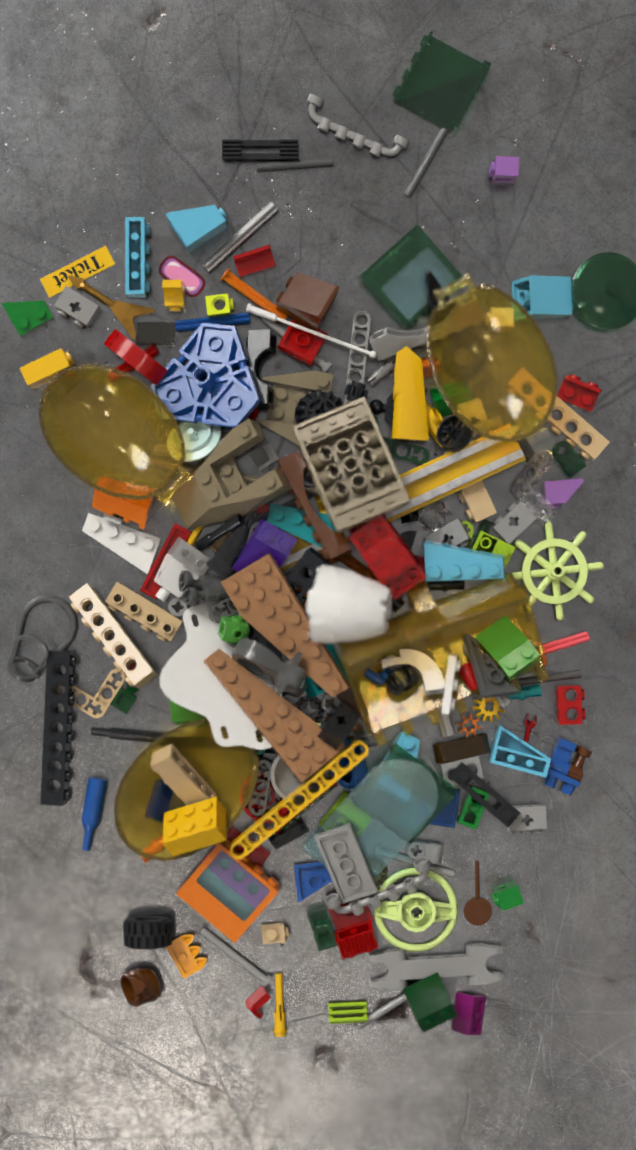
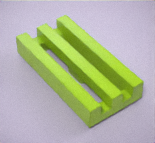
M367 1001L328 1004L329 1024L368 1022ZM363 1008V1009H355V1010H336V1011H332V1010H335V1009ZM363 1014V1017L333 1018V1016Z

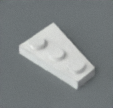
M451 653L448 659L441 711L443 714H450V710H454L455 699L452 696L453 691H457L458 679H455L456 671L459 672L461 663V660H458L459 654Z

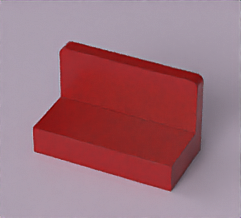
M270 245L233 256L240 278L276 267Z

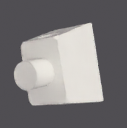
M167 553L154 579V582L161 586L155 596L163 602L167 600L171 593L180 598L183 594L179 590L181 571H190L193 580H197L200 575Z

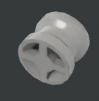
M174 598L168 605L169 612L176 617L183 616L184 611L188 609V604H185L182 598Z

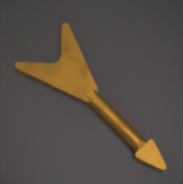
M68 276L77 290L82 289L109 306L135 341L137 340L133 319L136 316L155 312L153 308L112 300L85 283L83 278Z

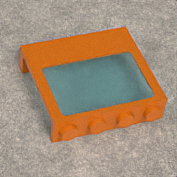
M226 839V841L220 842L215 846L188 880L179 888L176 895L231 941L236 943L279 893L281 887L275 878H269L264 873L265 871L262 867L250 862L248 856L243 859L233 858L230 854L231 841ZM235 847L233 848L234 852H236V853H241V852H238V851L235 849Z

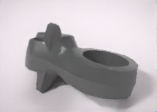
M241 638L234 647L231 655L232 659L250 672L271 678L277 695L280 696L285 691L290 696L299 698L306 690L307 684L305 681L307 673L306 670L298 666L303 655L302 653L297 652L291 660L282 661L262 644L247 638Z

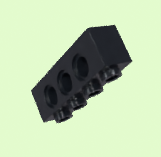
M312 547L306 550L286 579L301 605L307 600L305 597L307 592L314 587L317 576L316 568H320L321 565H327L329 562L328 559L325 560ZM306 567L312 568L313 576H308L305 573ZM295 582L302 585L301 592L295 590Z

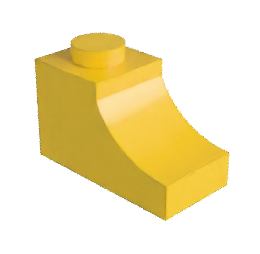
M162 280L164 306L171 312H180L181 309L186 308V286L183 281Z

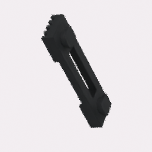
M222 139V160H299V139ZM241 147H279V153H241Z
M463 762L449 776L505 826L509 827L521 814ZM472 780L477 782L501 803L497 810L468 786Z

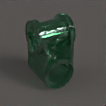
M561 441L552 447L553 456L569 478H572L586 467L583 459L568 442ZM565 447L564 453L559 454L560 448Z

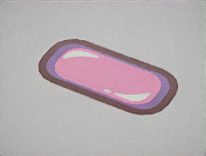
M168 256L161 262L159 274L165 280H182L186 286V295L189 297H196L202 292L205 287L204 278L179 258Z

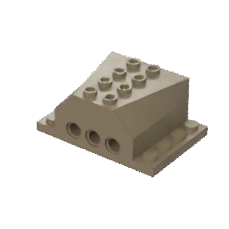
M365 397L292 426L301 448L302 457L331 525L335 526L337 533L411 503Z

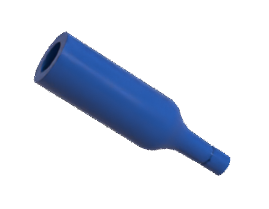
M95 777L88 778L81 819L85 830L82 850L90 851L93 832L100 825L108 780Z

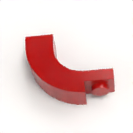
M116 329L103 343L155 385L160 382L168 371Z

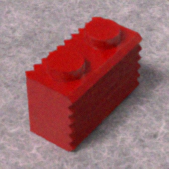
M371 921L334 932L341 957L344 960L345 958H353L356 955H360V953L372 952L379 948Z

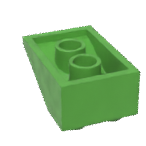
M506 615L474 637L483 650L496 663L498 669L506 675L505 678L509 683L540 661V653Z

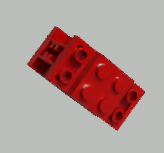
M385 514L351 527L348 530L350 540L382 585L391 590L394 600L427 578L424 574V568Z

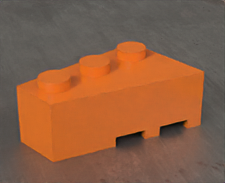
M98 479L94 490L92 508L111 516L117 514L124 517L123 521L129 523L131 520L138 523L139 528L145 529L152 511L155 491H150L147 488L133 487L126 483L112 482L109 479Z

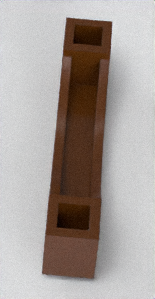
M299 450L279 459L278 468L276 469L284 472L291 486L288 493L294 495L296 508L298 511L302 510L305 515L303 520L307 527L312 528L313 533L311 534L315 543H320L322 547L320 551L325 560L328 559L330 564H334L352 555V548L344 533H337L328 527L313 510L304 487V475L308 473V468Z

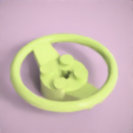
M415 868L400 870L387 878L378 892L385 890L387 886L392 885L403 877L420 875L421 872H417ZM428 870L427 877L436 881L444 889L450 903L432 901L430 896L416 891L403 895L401 900L383 901L382 899V905L374 908L376 925L382 936L393 946L399 949H406L409 952L427 951L444 942L453 931L458 916L457 899L450 884L439 874ZM418 907L422 912L418 913L419 916H414V913L411 912L412 909ZM382 917L399 921L407 930L413 932L425 931L435 922L449 921L443 932L432 941L423 944H408L398 940L388 931Z

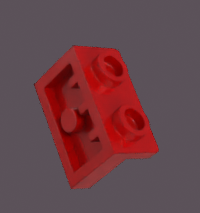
M570 374V376L566 375L559 388L557 397L565 403L591 413L602 391L598 388L599 385L590 381L584 383L580 381V377Z

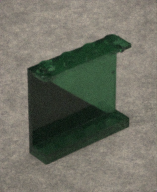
M430 31L428 36L424 35L420 46H422L420 52L414 53L411 59L413 64L410 70H405L401 78L404 80L402 85H397L393 92V96H395L394 103L440 128L447 129L449 133L454 135L492 63L486 60L481 63L434 38L433 32Z

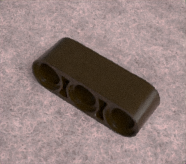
M487 733L433 744L436 764L491 752Z

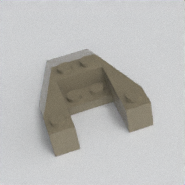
M247 419L233 428L219 441L209 455L202 458L171 495L187 529L228 521L238 514L245 517L291 489L284 472L273 469L249 485L244 478L235 457L266 439L257 421Z

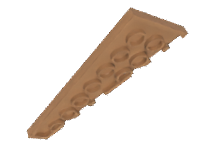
M218 649L203 661L300 783L305 781L346 747L342 743L335 750L318 737L321 731L319 724L281 695H277L273 689L221 649Z

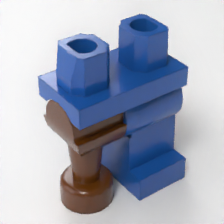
M558 737L550 758L551 762L544 784L555 788L558 779L564 781L561 792L571 796L575 788H579L583 777L582 767L585 758H590L592 751L578 746L576 753L579 755L573 764L569 760L577 745Z

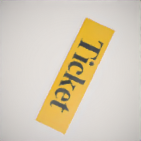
M104 246L41 278L40 281L50 298L62 292L65 286L69 288L73 286V283L68 278L69 275L85 280L113 266L115 262L107 247Z

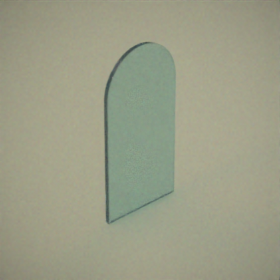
M395 758L377 764L302 846V849L326 867L315 841V834L351 823L372 876L375 879L434 813L438 802V788L433 776L424 766L408 759Z

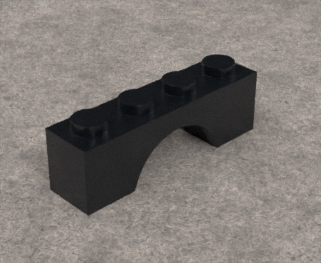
M271 329L248 330V337L246 338V347L248 348L246 355L248 362L246 364L251 369L261 400L255 408L257 410L273 409L274 390L262 382L260 374L264 361L276 353L277 335Z

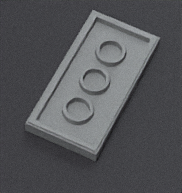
M351 823L315 834V841L342 904L378 893L377 885Z

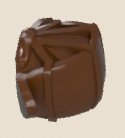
M151 968L131 969L121 976L123 994L128 1004L130 1003L134 1007H140L141 1004L158 1000L162 996L158 976Z

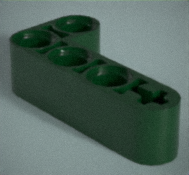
M372 414L378 426L379 420L376 415ZM383 437V440L389 445L388 451L392 459L415 465H422L428 461L430 454L426 448ZM400 446L405 447L407 455L399 456L397 448ZM411 448L414 449V454H419V452L421 451L423 452V456L426 457L425 459L423 458L421 461H418V457L412 455V459H408L411 453Z

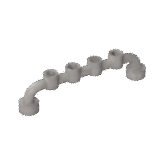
M309 95L307 102L310 103L308 108L309 116L319 124V129L325 132L331 129L336 132L335 136L344 141L348 137L353 140L352 144L362 149L363 146L371 148L369 152L377 157H380L381 154L395 156L402 148L407 149L410 141L402 136H395L393 143L396 145L390 149L318 115L316 107L321 108L324 100L316 95Z
M419 857L413 863L416 871L421 872L419 876L415 878L408 877L403 883L389 885L385 890L369 895L361 900H353L347 906H340L341 899L337 893L328 895L324 902L328 909H333L339 914L353 912L356 916L361 915L364 912L363 907L371 905L372 908H378L382 905L381 900L388 897L390 901H395L400 897L399 892L406 890L409 894L416 892L418 889L417 885L426 880L431 864L427 857Z

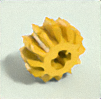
M494 697L481 698L480 701L477 699L473 700V702L479 704V706L472 707L473 710H480L476 713V717H480L483 714L482 721L484 722L487 716H489L490 722H493V715L500 719V715L497 712L504 713L505 711L499 708L501 705ZM488 701L489 703H491V701H492V702H493V704H492V708H493V709H492V710L487 709V711H486V710L484 709V708L486 707L485 702Z

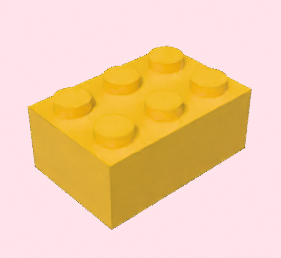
M217 797L164 812L163 844L173 856L226 841V809Z

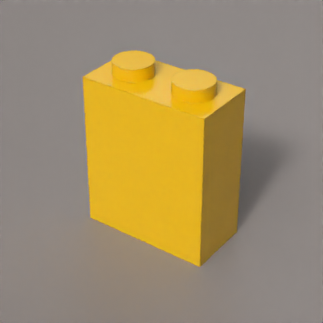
M60 348L19 369L27 385L31 389H35L73 371L72 365L75 362L68 351L65 352Z

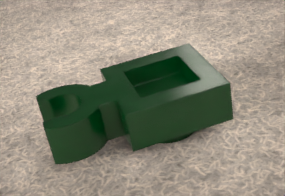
M128 682L126 684L127 689L120 688L110 703L111 706L126 715L137 699L133 696V693H137L140 690L137 687L131 688Z

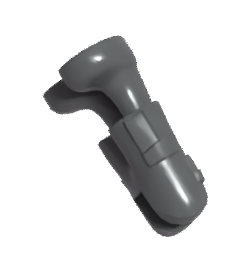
M181 571L179 590L183 592V602L190 605L199 599L205 602H212L229 598L221 584L224 579L213 575H202L198 580H193L190 571Z

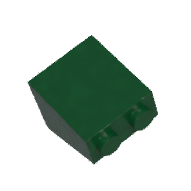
M438 972L403 989L422 1033L458 1016Z

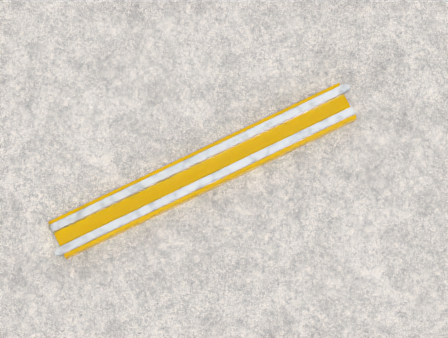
M509 424L470 442L460 451L448 452L399 475L411 503L387 512L385 516L392 522L525 461L526 458L515 437V434L520 431V427L511 428ZM325 510L318 512L327 514ZM349 529L344 530V535L350 541ZM286 532L298 540L289 556L281 565L280 570L285 571L296 566L308 548L312 547L320 554L322 548Z

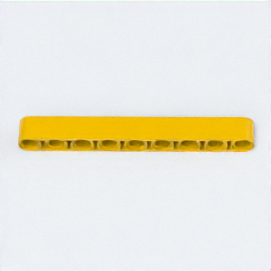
M363 740L351 742L235 838L230 844L231 856L235 859L246 857L368 755L366 743ZM355 746H364V751L361 754L354 753ZM346 757L349 759V764L347 766H340L339 760ZM327 770L334 771V776L330 779L324 777V772ZM312 782L319 784V788L316 791H311L308 787ZM296 795L304 797V801L300 804L295 803L293 799ZM280 808H288L289 813L286 816H281L278 813ZM266 820L274 822L272 828H265L263 824ZM250 833H258L259 838L256 841L250 840L248 838ZM236 845H242L244 850L241 853H236L233 848Z

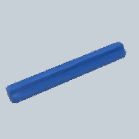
M238 313L175 321V329L178 332L196 330L201 323L220 325L250 323V314Z

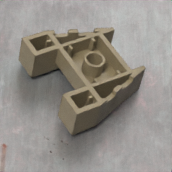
M307 371L264 377V383L273 384V409H268L266 420L255 418V421L262 427L300 447L292 428L295 425V408L300 398L305 397L310 391L317 392L318 389H322V392L327 393L331 391L334 374Z

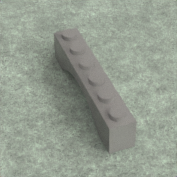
M477 292L458 299L446 316L428 327L408 331L386 327L369 334V342L373 351L377 353L376 358L378 361L389 360L405 346L410 349L416 346H425L431 340L442 339L449 333L460 332L469 325L482 323L486 319L485 311Z

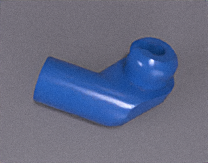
M368 668L364 676L374 683L381 685L386 683L385 680L392 673V670L385 669L376 673Z

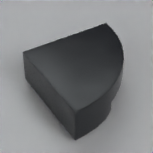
M406 531L400 534L410 549H412L417 531Z

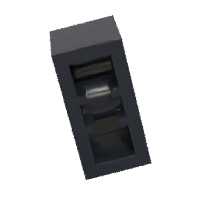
M343 701L338 707L333 706L328 713L330 718L325 719L319 727L321 731L318 737L335 750L345 741L361 716Z

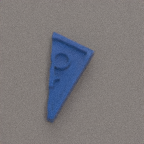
M324 861L294 864L298 902L303 901L309 895L332 882Z

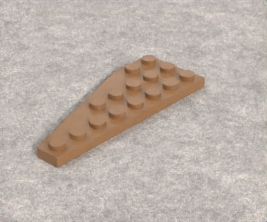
M271 553L221 582L240 616L290 660L297 652L302 653L303 655L298 666L306 670L307 675L331 697L350 687L325 643H316L311 638H308L310 618Z

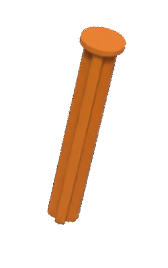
M230 268L225 271L220 281L224 280L263 310L277 314L279 318L287 319L288 316L276 310L277 306L231 273Z

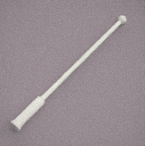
M250 303L247 305V313H252L274 322H282L284 324L290 325L292 327L298 328L308 333L317 335L319 337L325 338L327 340L369 355L371 358H375L377 356V353L375 351L370 352L368 350L362 349L360 347L354 346L352 344L346 343L344 341L338 340L336 338L330 337L320 332L311 330L309 328L279 318L277 314L255 307Z

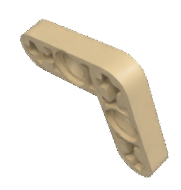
M117 668L113 669L108 674L95 697L76 685L72 686V692L74 689L77 690L74 693L75 703L73 706L93 718L102 717L125 682L126 675L124 671L120 672L122 680L116 681L115 686H118V688L115 689L112 685L107 684L108 680L110 683L113 682L115 678L112 676L113 673L117 674L120 672ZM58 684V686H57V691H58L60 694H62V693H61L62 689L60 688V686H63V685H62V684ZM104 688L112 690L113 695L111 698L106 699L103 697L102 691ZM78 694L85 695V704L79 705L76 702ZM90 699L93 700V702L91 703L93 706H97L98 704L101 706L100 710L102 711V713H97L95 715L93 713V708L88 707V710L85 709V707L89 704Z

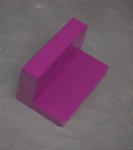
M462 992L456 993L455 1010L458 1016L453 1018V1031L468 1036L481 1035L486 996L468 995Z

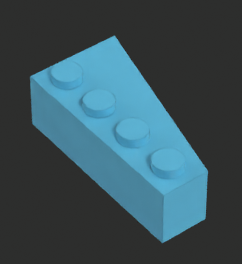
M425 540L426 582L502 579L505 577L504 555L437 543L430 540Z

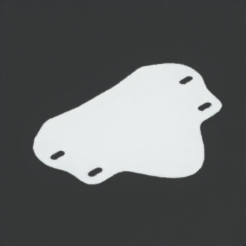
M221 600L205 602L186 609L183 613V622L187 639L162 669L160 687L163 693L176 704L205 716L210 722L214 740L220 746L243 745L258 750L271 748V745L263 735V741L261 743L257 741L255 731L258 729L203 662L218 649H221L232 658L231 655L236 644L222 641L218 635L220 622H214L209 618L210 608ZM230 601V607L233 610H237L233 602ZM215 609V612L213 614L214 616L218 615L219 617H221L220 615L224 611H218L217 609ZM193 614L197 616L198 627L193 625L191 618ZM251 672L276 692L271 678ZM222 726H225L227 729V739L222 737Z

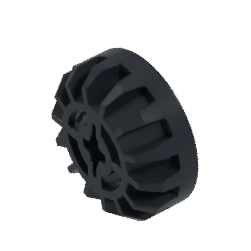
M318 389L317 392L313 393L311 391L308 392L305 397L300 398L295 408V425L309 420L308 412L312 413V418L319 416L321 409H323L322 414L330 411L326 406L327 402L334 409L343 406L342 399L334 396L331 391L328 393L322 392V389ZM320 400L319 405H316L314 409H309L313 402Z

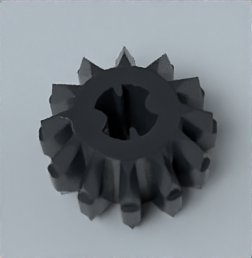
M410 665L398 667L385 680L388 690L394 696H400L411 690L419 681L417 672Z

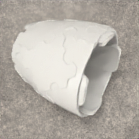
M321 565L320 568H316L317 576L314 587L310 589L306 611L310 615L308 638H311L316 643H347L370 639L387 632L389 622L385 621V619L391 616L392 595L389 588L351 570L330 565Z

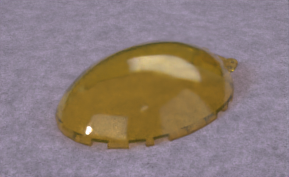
M468 273L464 274V278L439 291L437 289L434 290L433 293L440 306L432 310L428 322L427 354L435 382L448 407L464 425L491 440L504 442L518 441L534 434L545 424L554 408L558 382L552 351L535 320L518 301L502 290L484 283L475 287ZM467 284L469 285L470 290L444 303L442 297Z
M84 363V365L70 366L61 370L47 383L40 398L38 412L44 438L58 460L72 474L89 486L105 494L123 499L145 500L155 496L164 505H167L171 496L186 480L189 481L192 478V475L182 467L186 459L185 443L174 415L156 393L138 378L117 370L113 366L107 367L98 363ZM177 472L181 474L164 494L160 493Z
M207 718L187 722L160 736L138 755L123 776L114 802L115 826L125 845L137 855L147 859L173 861L182 857L192 856L194 853L207 848L203 847L173 856L163 844L164 812L186 806L180 797L175 795L169 785L165 784L159 774L154 772L151 767L153 752L170 744L174 745L216 792V797L226 809V832L240 817L246 805H248L258 777L259 758L254 753L255 749L243 745L220 746L214 740L211 725ZM222 726V737L227 739V729L225 726ZM256 735L257 741L261 743L263 738Z

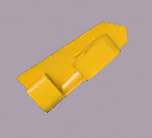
M405 346L396 353L393 384L392 439L428 441L429 434L422 359Z

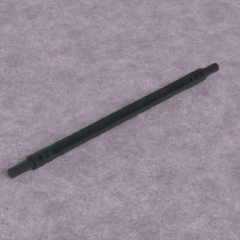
M113 727L111 729L91 728V735L110 737V739L248 752L260 751L243 745L223 747L217 744L214 737ZM272 747L266 749V751L264 752L270 754H277Z

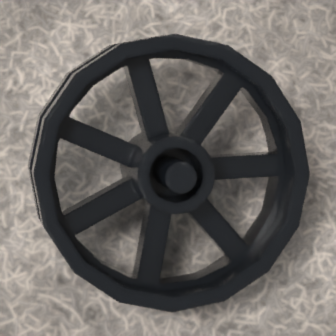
M457 414L450 415L440 423L436 433L437 441L449 451H460L469 444L473 435V428L462 416Z

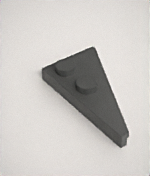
M466 633L463 639L481 698L514 695L517 692V688L510 686L504 678L506 675L498 669L496 663L487 653L484 654L479 649L475 638Z

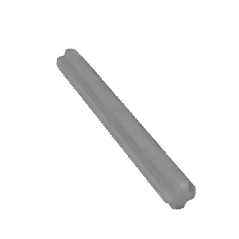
M270 202L203 263V267L208 272H211L278 211V207L273 202Z

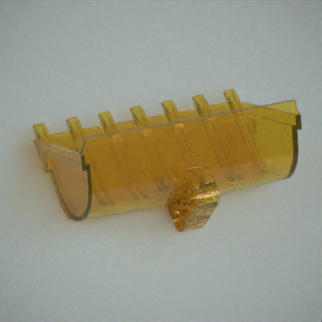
M512 574L433 601L428 586L423 581L407 591L411 610L387 620L389 626L385 634L361 641L337 642L341 652L339 656L358 705L357 707L368 734H373L378 747L386 744L382 730L399 723L407 736L414 733L410 721L412 718L427 713L433 725L441 722L437 709L442 707L444 693L426 696L423 679L418 673L416 674L419 681L416 683V686L400 696H394L388 690L386 683L378 685L364 676L368 668L376 673L383 671L381 660L390 655L400 657L399 649H412L429 656L439 667L445 686L448 659L451 653L459 654L460 666L470 662V659L462 649L464 644L463 636L469 633L472 637H475L506 615L530 640L541 655L538 663L518 677L535 671L541 683L549 680L545 668L548 662L527 589L523 583L519 584ZM478 643L477 646L479 647V649H480L484 654H486V652L483 650V648H482V647L479 645V643ZM456 671L455 679H458L457 691H453L452 698L455 699V706L459 714L468 712L464 698L479 693V689L471 691L458 675L459 672ZM518 677L509 683L511 687L515 686L517 688V692L522 691ZM494 697L484 698L486 704L495 701Z

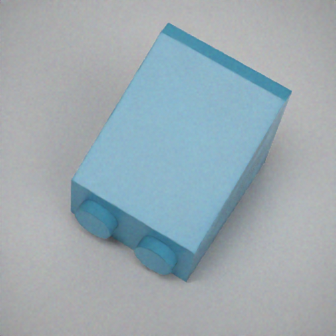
M216 205L173 211L166 214L169 224L189 253L227 229V216L223 209H218Z
M530 275L511 282L512 306H515V320L563 318L572 315L571 277Z

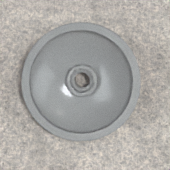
M277 755L271 766L270 778L274 790L284 799L302 783ZM327 770L324 772V777L328 779L329 772ZM312 782L308 788L311 791H316L319 788V784ZM296 795L293 801L300 804L304 801V797Z

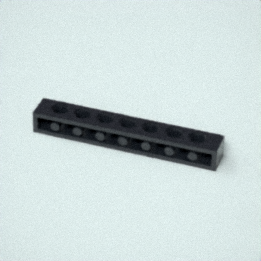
M49 650L46 667L40 805L64 806L67 804V801H70L71 791L68 789V782L71 781L72 775L71 770H69V763L72 762L70 744L73 742V732H71V724L74 723V713H71L72 705L75 703V694H72V686H75L76 683L73 667H76L77 656L74 655L73 650ZM59 665L65 667L66 672L64 675L58 672ZM58 684L64 686V694H60L57 691ZM58 703L63 705V713H59L56 710ZM57 722L62 724V732L56 730L55 725ZM55 742L61 743L62 751L55 749ZM55 761L60 762V771L54 768L53 764ZM54 780L60 783L61 787L59 790L53 787Z

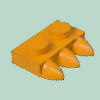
M191 934L181 935L173 939L172 944L166 947L183 979L202 969L207 961V958H195L201 947H189L194 939V935Z

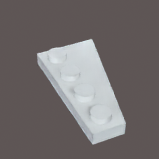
M88 513L82 529L83 532L146 574L149 573L161 538Z

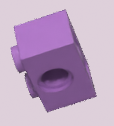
M496 156L494 162H491V166H489V177H492V183H516L519 176V157Z

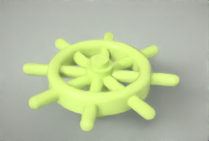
M546 522L547 540L537 543L532 548L520 539L515 540V546L523 551L526 556L522 563L521 572L507 573L505 579L507 581L523 580L526 589L531 594L522 606L524 611H529L538 599L544 603L555 604L556 618L558 621H562L564 619L562 603L572 600L577 595L590 604L595 601L594 597L586 592L583 587L587 580L588 571L601 570L604 564L602 562L587 563L584 555L579 550V545L586 538V532L581 531L572 543L563 539H554L553 525L551 522ZM547 547L549 562L538 554ZM555 547L566 549L557 561ZM573 555L578 565L564 566ZM532 560L536 561L544 569L530 570ZM579 572L576 583L565 575ZM545 576L536 588L531 578ZM551 581L554 596L543 593ZM560 581L571 589L561 595Z

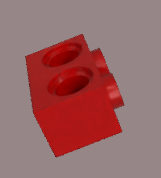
M581 685L556 686L558 725L583 724L582 720L586 718L585 708H582L585 692L584 689H581ZM569 690L575 692V698L571 701L566 698V693ZM570 709L576 711V717L572 720L567 718V712Z

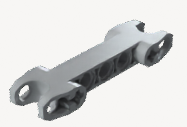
M474 943L465 945L466 954L406 957V949L399 948L369 954L370 961L384 963L388 968L384 977L371 980V987L403 990L408 987L409 979H424L437 972L440 978L467 976L468 985H486L504 979L503 972L491 971L486 968V960L492 955L503 953L502 946Z

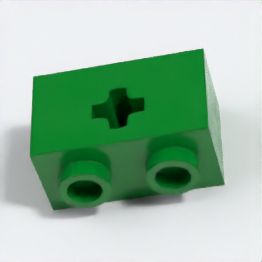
M470 785L477 794L488 801L490 794L487 791ZM467 793L456 821L476 830L485 807Z
M514 880L493 887L494 893L491 896L496 908L500 907L502 911L524 904L519 887Z

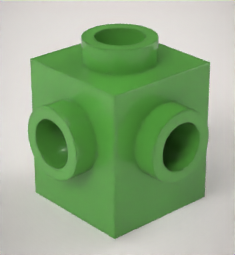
M232 615V617L221 616L218 635L222 641L237 644L241 638L248 637L250 628L243 617L239 615Z

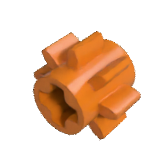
M469 714V718H465L462 715L463 721L457 722L461 726L458 732L462 733L465 731L467 738L469 733L476 736L475 730L481 729L476 724L479 718L473 720L472 714ZM471 720L474 727L467 731L464 723H468Z

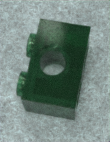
M326 906L307 911L318 951L336 947L337 942Z

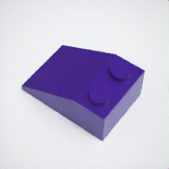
M260 519L232 569L239 572L269 553L272 554L280 568L298 539Z

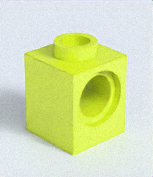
M228 293L205 296L208 317L230 315L231 310H234L233 298H229ZM223 301L225 308L217 310L215 308L216 302Z

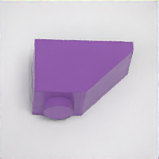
M583 478L543 482L544 505H549L550 509L561 508V504L566 503L583 483Z

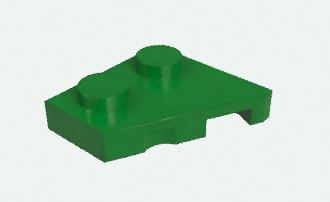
M44 300L2 303L20 337L54 318Z

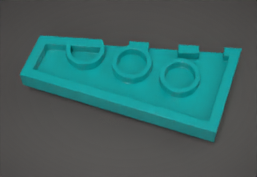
M270 504L268 523L322 548L320 543H315L311 534L313 533L312 528L306 526L303 520L305 515L302 510L298 511L297 508ZM315 512L328 527L336 531L335 526L331 525L327 514Z

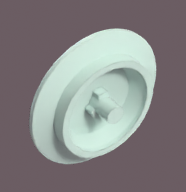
M182 422L173 430L169 437V451L173 457L180 461L191 462L200 460L215 449L221 438V429L219 426L204 425L201 422L197 424Z

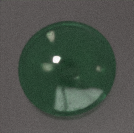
M614 252L599 253L586 259L576 270L571 285L572 301L578 314L588 324L599 329L612 330L628 325L636 318V264L626 256Z

